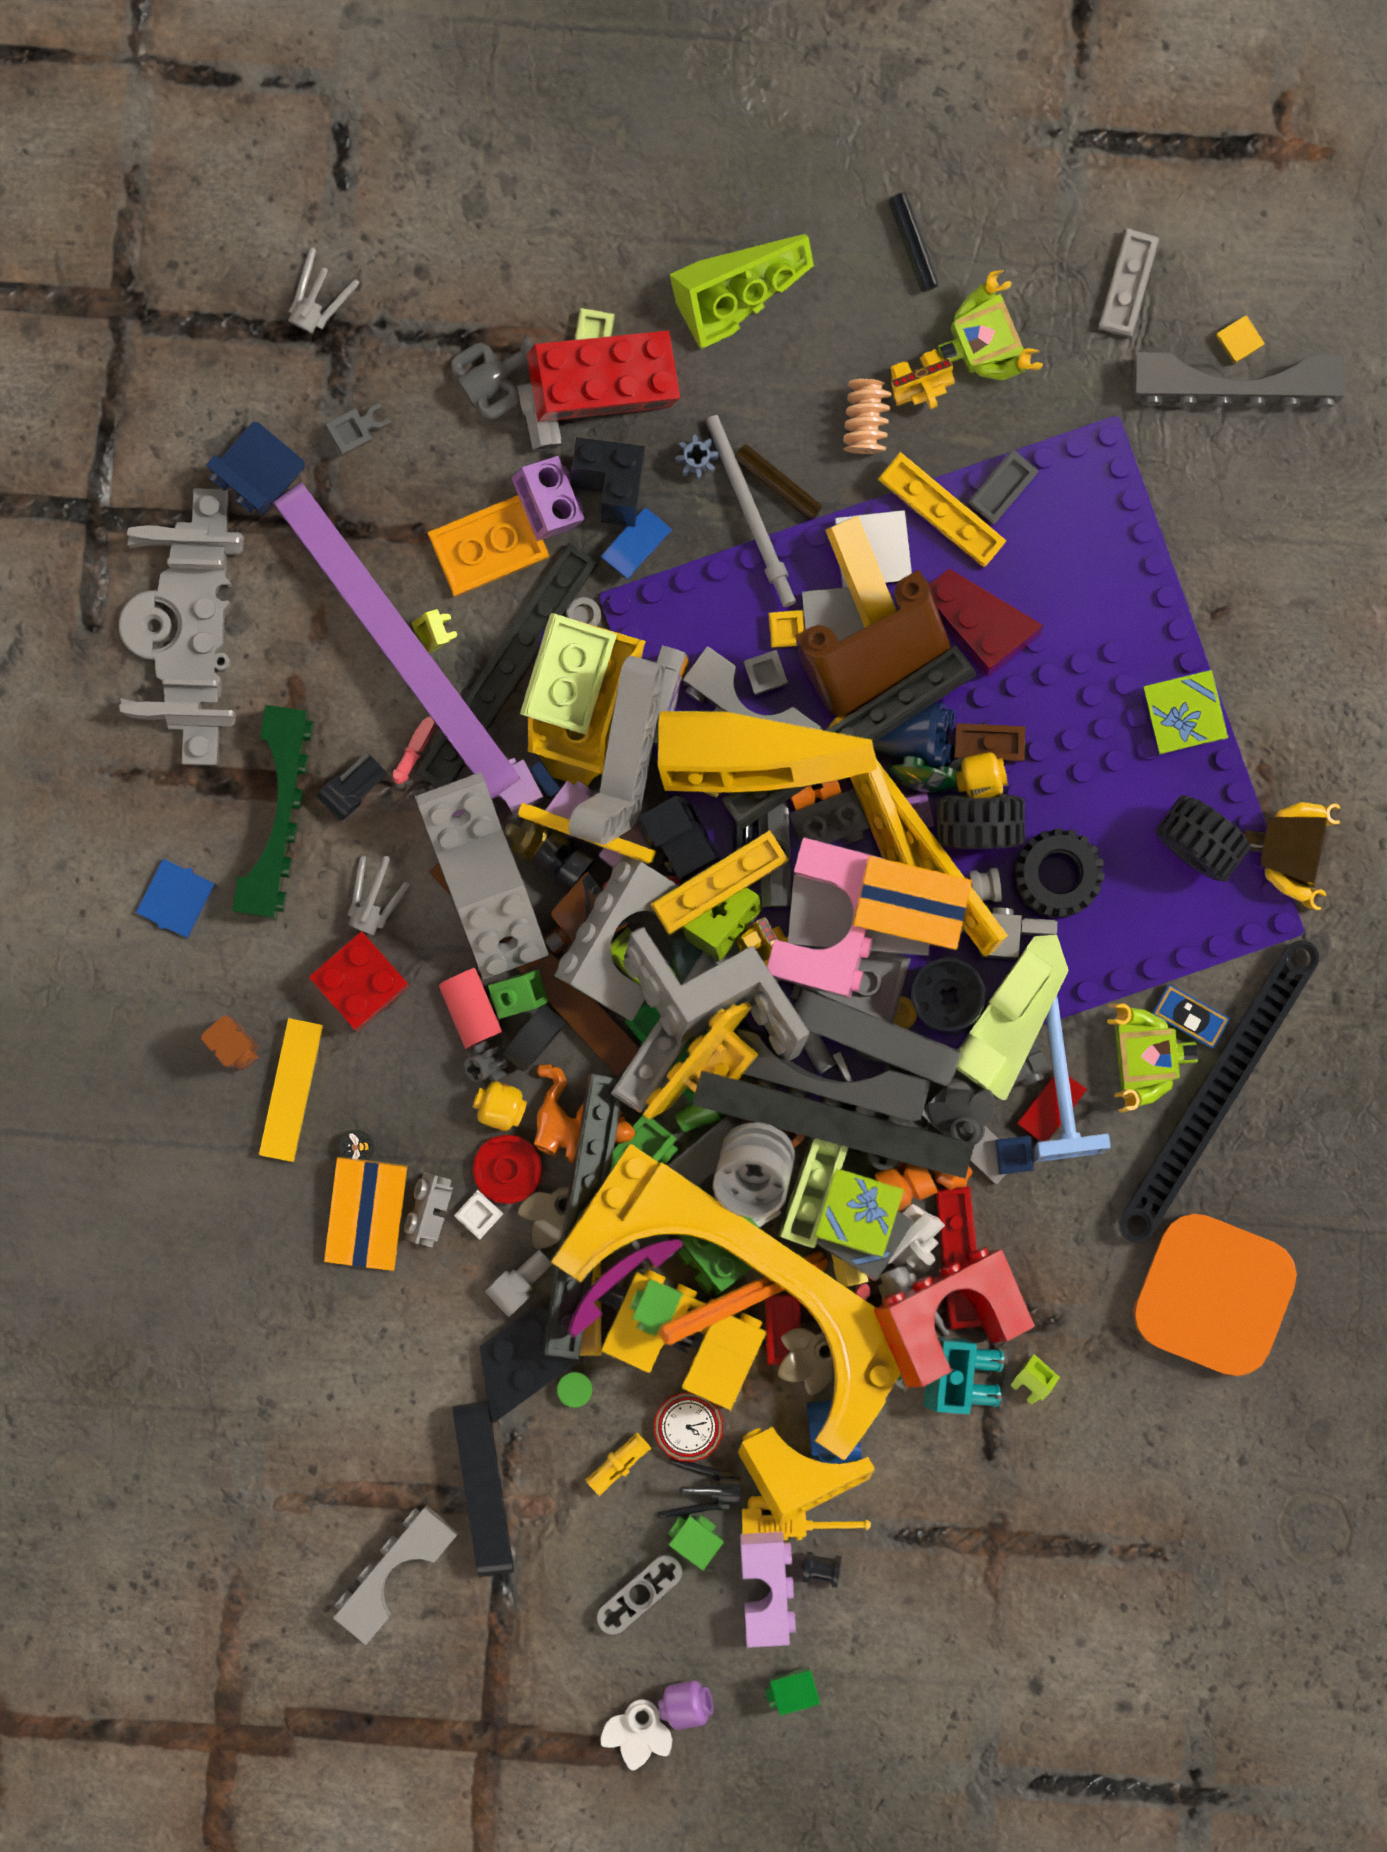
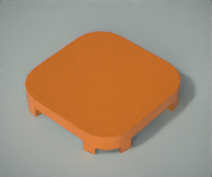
M1200 1214L1179 1216L1167 1224L1161 1233L1160 1241L1137 1300L1134 1301L1132 1314L1136 1329L1143 1339L1154 1347L1223 1374L1233 1376L1250 1374L1262 1366L1274 1343L1295 1288L1297 1273L1294 1261L1286 1249L1275 1242L1210 1216Z

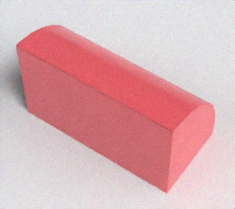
M475 967L438 985L465 1050L485 1040L504 1034Z

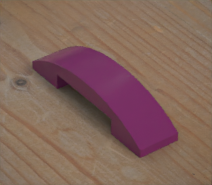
M676 1239L646 1246L625 1256L608 1268L581 1298L570 1320L567 1333L571 1337H576L601 1316L602 1313L595 1306L594 1302L639 1263L645 1260L651 1268H657L683 1245L682 1242Z

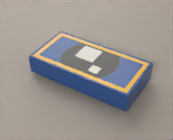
M1171 984L1167 985L1152 1014L1164 1019L1168 1025L1210 1049L1215 1047L1230 1020L1229 1017Z

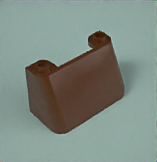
M920 569L901 579L895 587V598L901 608L900 610L839 642L835 633L824 625L812 626L795 635L801 666L830 714L837 717H845L852 714L951 649L929 585Z

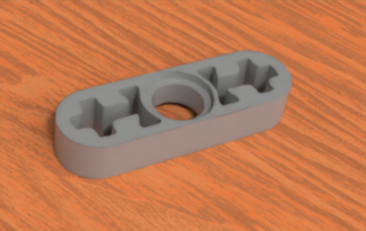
M669 1554L658 1556L600 1607L597 1614V1622L601 1630L607 1634L622 1632L672 1589L682 1577L680 1561L675 1556ZM663 1562L665 1565L673 1563L675 1565L673 1569L675 1577L671 1580L668 1577L662 1578L657 1585L663 1589L657 1593L654 1585L644 1576L650 1573L653 1579L660 1572L658 1566L660 1563ZM643 1584L649 1589L650 1598L646 1603L636 1604L630 1599L629 1592L634 1585ZM623 1596L626 1604L636 1612L630 1616L628 1610L624 1611L619 1617L621 1622L619 1626H616L614 1623L606 1625L604 1622L607 1618L605 1611L607 1609H610L612 1612L617 1611L622 1606V1603L617 1601V1599Z

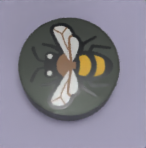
M352 1130L347 1132L339 1142L340 1156L369 1161L374 1153L373 1139L364 1131Z

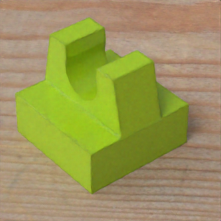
M1033 1354L1025 1362L1011 1387L1015 1390L1019 1389L1021 1385L1028 1387L1032 1392L1027 1401L1032 1405L1040 1399L1043 1400L1052 1391L1060 1377Z

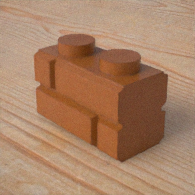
M228 1015L220 1017L201 1034V1040L211 1051L216 1052L215 1056L225 1067L242 1069L244 1071L259 1058L256 1055L259 1045L249 1034L245 1033L246 1030L233 1017Z

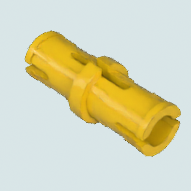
M636 1432L615 1453L611 1451L607 1455L608 1459L587 1477L585 1481L601 1496L622 1475L626 1476L629 1474V1468L652 1448Z

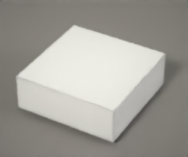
M477 1190L454 1216L480 1240L504 1213Z

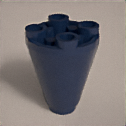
M935 702L874 742V753L903 762L906 756L917 757L924 760V766L935 769L938 766L950 765L953 758V746L948 744V730H953L954 709H947L946 704Z

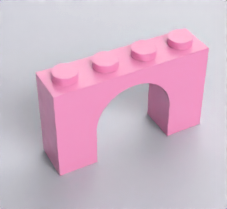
M803 838L794 872L799 877L833 885L843 890L850 897L855 914L867 856L872 855ZM851 926L849 933L840 943L822 950L809 949L775 940L767 968L774 979L851 999L852 991L858 992L863 978V972L858 971L862 957L868 958L873 938L868 937V929Z

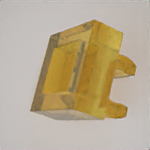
M524 819L521 828L508 822L504 836L514 842L510 850L531 861L544 843L549 831L536 822Z

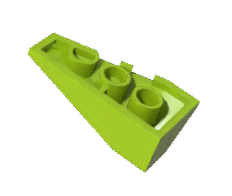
M801 234L700 260L670 274L676 305L701 349L731 336L740 328L738 324L752 312L755 314L760 312L764 308L763 303L774 293L785 291L814 266L809 237L806 234Z

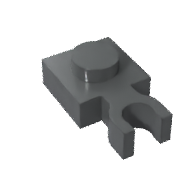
M380 403L369 408L366 415L360 417L355 408L325 424L324 428L340 457L371 442L370 430L379 431L390 425L389 419L383 422H376L372 417V414L381 410Z

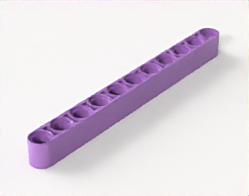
M300 482L273 502L276 508L473 775L482 772L491 799H494L519 781L521 778L303 483Z

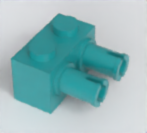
M937 1337L952 1372L925 1385L923 1406L936 1412L970 1414L971 1405L998 1407L1000 1399L987 1395L1001 1396L1000 1386L998 1384H973L974 1370L1001 1372L1004 1364L990 1360H1004L1003 1350L977 1349L976 1343L965 1339Z

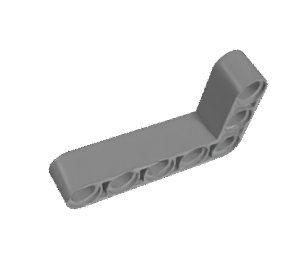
M628 656L624 661L620 673L600 793L579 804L574 809L569 823V833L571 836L606 845L632 829L637 823L643 801L665 678V666L663 664L634 656Z

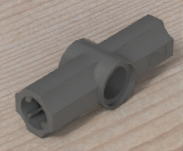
M785 801L758 819L759 837L770 830L789 859L787 863L761 878L762 908L791 907L788 801Z

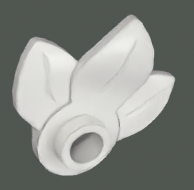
M640 1699L632 1702L627 1707L625 1714L610 1718L603 1729L601 1745L603 1747L621 1746V1753L625 1763L630 1770H636L647 1761L651 1752L661 1756H668L672 1746V1737L669 1729L660 1722V1714L656 1705L651 1701ZM637 1712H647L649 1720L646 1723H639L635 1718Z

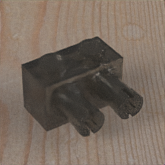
M855 789L789 814V820L800 848L803 838L830 845L844 841L845 846L865 839L863 833L870 828Z

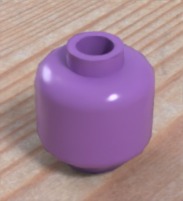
M691 1680L667 1686L663 1699L659 1700L658 1708L663 1721L667 1720L675 1730H684L705 1725L709 1715L713 1713V1700L707 1687H703L698 1681Z

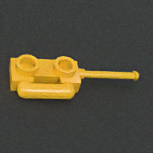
M762 1496L750 1497L747 1501V1508H742V1534L782 1532L783 1540H788V1537L802 1540V1537H806V1531H813V1529L865 1528L868 1530L871 1527L870 1521L866 1519L865 1521L813 1522V1520H806V1512L778 1525L773 1515H762V1510H770Z

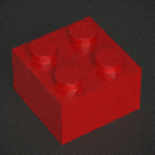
M362 931L309 976L312 982L354 1030L358 1032L410 987V984Z

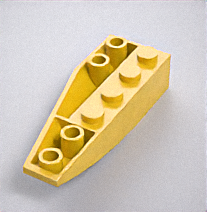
M660 711L658 768L665 791H768L839 780L875 771L877 768L873 744L870 739L731 712Z

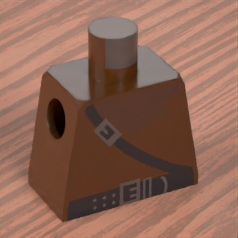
M588 872L579 879L550 913L558 927L545 936L543 940L555 955L575 941L579 927L586 922L594 908L595 899L603 892ZM626 918L618 925L613 936L630 926Z

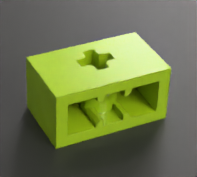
M747 887L685 925L683 929L686 940L720 962L735 944L736 939L743 934L762 910L759 895Z

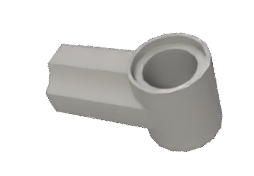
M531 383L517 385L523 416L526 415L533 451H546L562 446L557 420L537 422Z

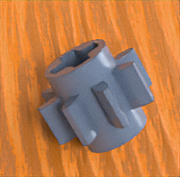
M693 435L692 443L689 445L680 442L679 447L684 452V455H679L675 458L676 463L685 464L683 476L692 472L696 473L698 480H701L702 472L705 470L714 473L715 468L710 463V460L717 459L719 454L715 451H709L711 439L702 443L698 441L696 435ZM693 451H699L700 456H703L701 464H695L694 460L691 459Z

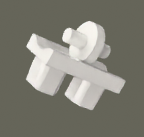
M912 1204L902 1214L914 1222L888 1264L893 1263L898 1268L902 1267L906 1262L912 1267H915L921 1260L928 1265L935 1262V1258L930 1251L938 1245V1242L933 1237L945 1226L938 1217Z

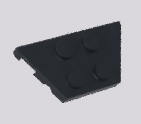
M538 1305L479 1347L490 1416L494 1423L586 1357L579 1356V1359L542 1354L549 1311Z

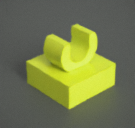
M438 609L424 613L411 623L416 637L428 653L437 651L457 636L456 631L451 633L445 631L443 623L450 620L451 616L450 614L440 615Z

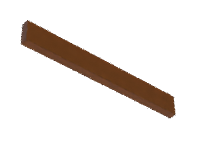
M438 862L429 873L452 897ZM513 936L504 937L499 943L508 942ZM548 949V956L517 967L521 973L539 969L549 1003L617 1077L630 1065L639 1048L595 1000L554 976L559 968V961Z

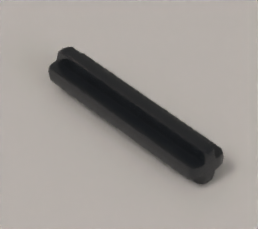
M906 193L895 194L890 197L889 204L919 288L922 292L931 291L938 287V280Z

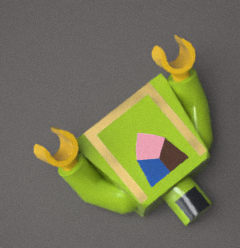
M996 270L988 275L987 282L981 284L966 297L955 312V321L951 326L954 340L939 345L938 351L944 360L949 358L951 362L962 358L969 373L976 372L980 377L1003 381L1024 373L1026 369L1040 370L1043 363H1030L1031 356L1040 351L1032 348H1023L1002 295H996V291L1009 289L1011 281H1006L999 286L997 277L1004 270Z
M1109 1004L1108 1007L1114 1008L1117 1012L1115 1020H1107L1108 1024L1117 1025L1115 1026L1121 1091L1115 1093L1114 1097L1121 1096L1124 1098L1125 1107L1118 1109L1119 1113L1135 1110L1137 1107L1154 1103L1171 1090L1173 1079L1180 1078L1179 1064L1197 1063L1198 1050L1196 1042L1177 1043L1175 1029L1168 1028L1164 1019L1144 1009L1131 1008L1126 1004Z

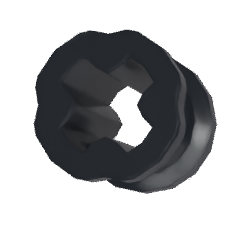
M807 1551L802 1582L808 1583L809 1580L831 1583L833 1588H837L842 1556H836L833 1559L814 1556L812 1552Z

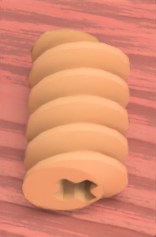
M853 379L849 381L848 387L855 392L849 393L847 401L853 405L846 408V415L852 419L845 421L844 428L851 433L844 435L843 442L850 445L843 448L844 451L857 454H875L886 451L885 446L877 443L878 439L887 438V433L878 430V426L889 423L888 419L879 416L880 412L890 410V406L881 403V399L891 397V392L882 389V385H885L884 382L874 379Z

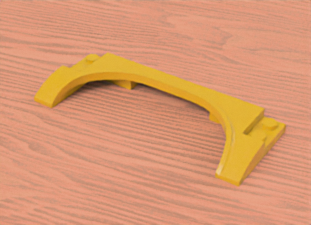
M629 1144L551 1263L581 1282L602 1259L627 1243L653 1235L680 1234L714 1243L748 1264L798 1299L816 1319L826 1337L833 1359L835 1389L827 1420L814 1441L842 1460H845L887 1401L885 1398L901 1375L873 1311L876 1308L743 1217L724 1208L718 1200L665 1164L658 1163L632 1144Z

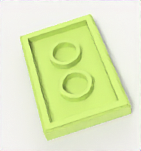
M550 613L520 714L587 735L617 634Z

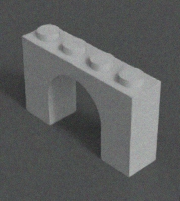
M624 855L621 861L614 866L609 882L603 892L595 899L594 908L586 922L579 927L575 941L568 953L561 958L559 968L554 976L614 1013L633 1021L645 1000L642 994L643 987L621 974L615 967L611 957L613 934L618 925L635 912L649 911L656 915L650 904L673 891L679 885L641 861Z

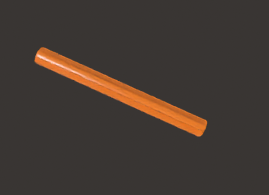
M816 1251L803 1258L822 1272L825 1271L828 1265L827 1258L820 1251ZM761 1277L662 1324L658 1335L662 1338L664 1344L670 1345L784 1289L767 1277Z

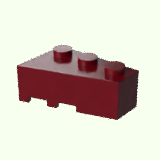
M950 568L929 584L943 626L987 678L1042 633L1044 625Z

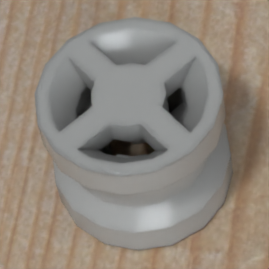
M990 868L985 873H979L977 870L969 871V879L972 880L971 887L982 901L991 900L994 903L1002 901L997 868Z

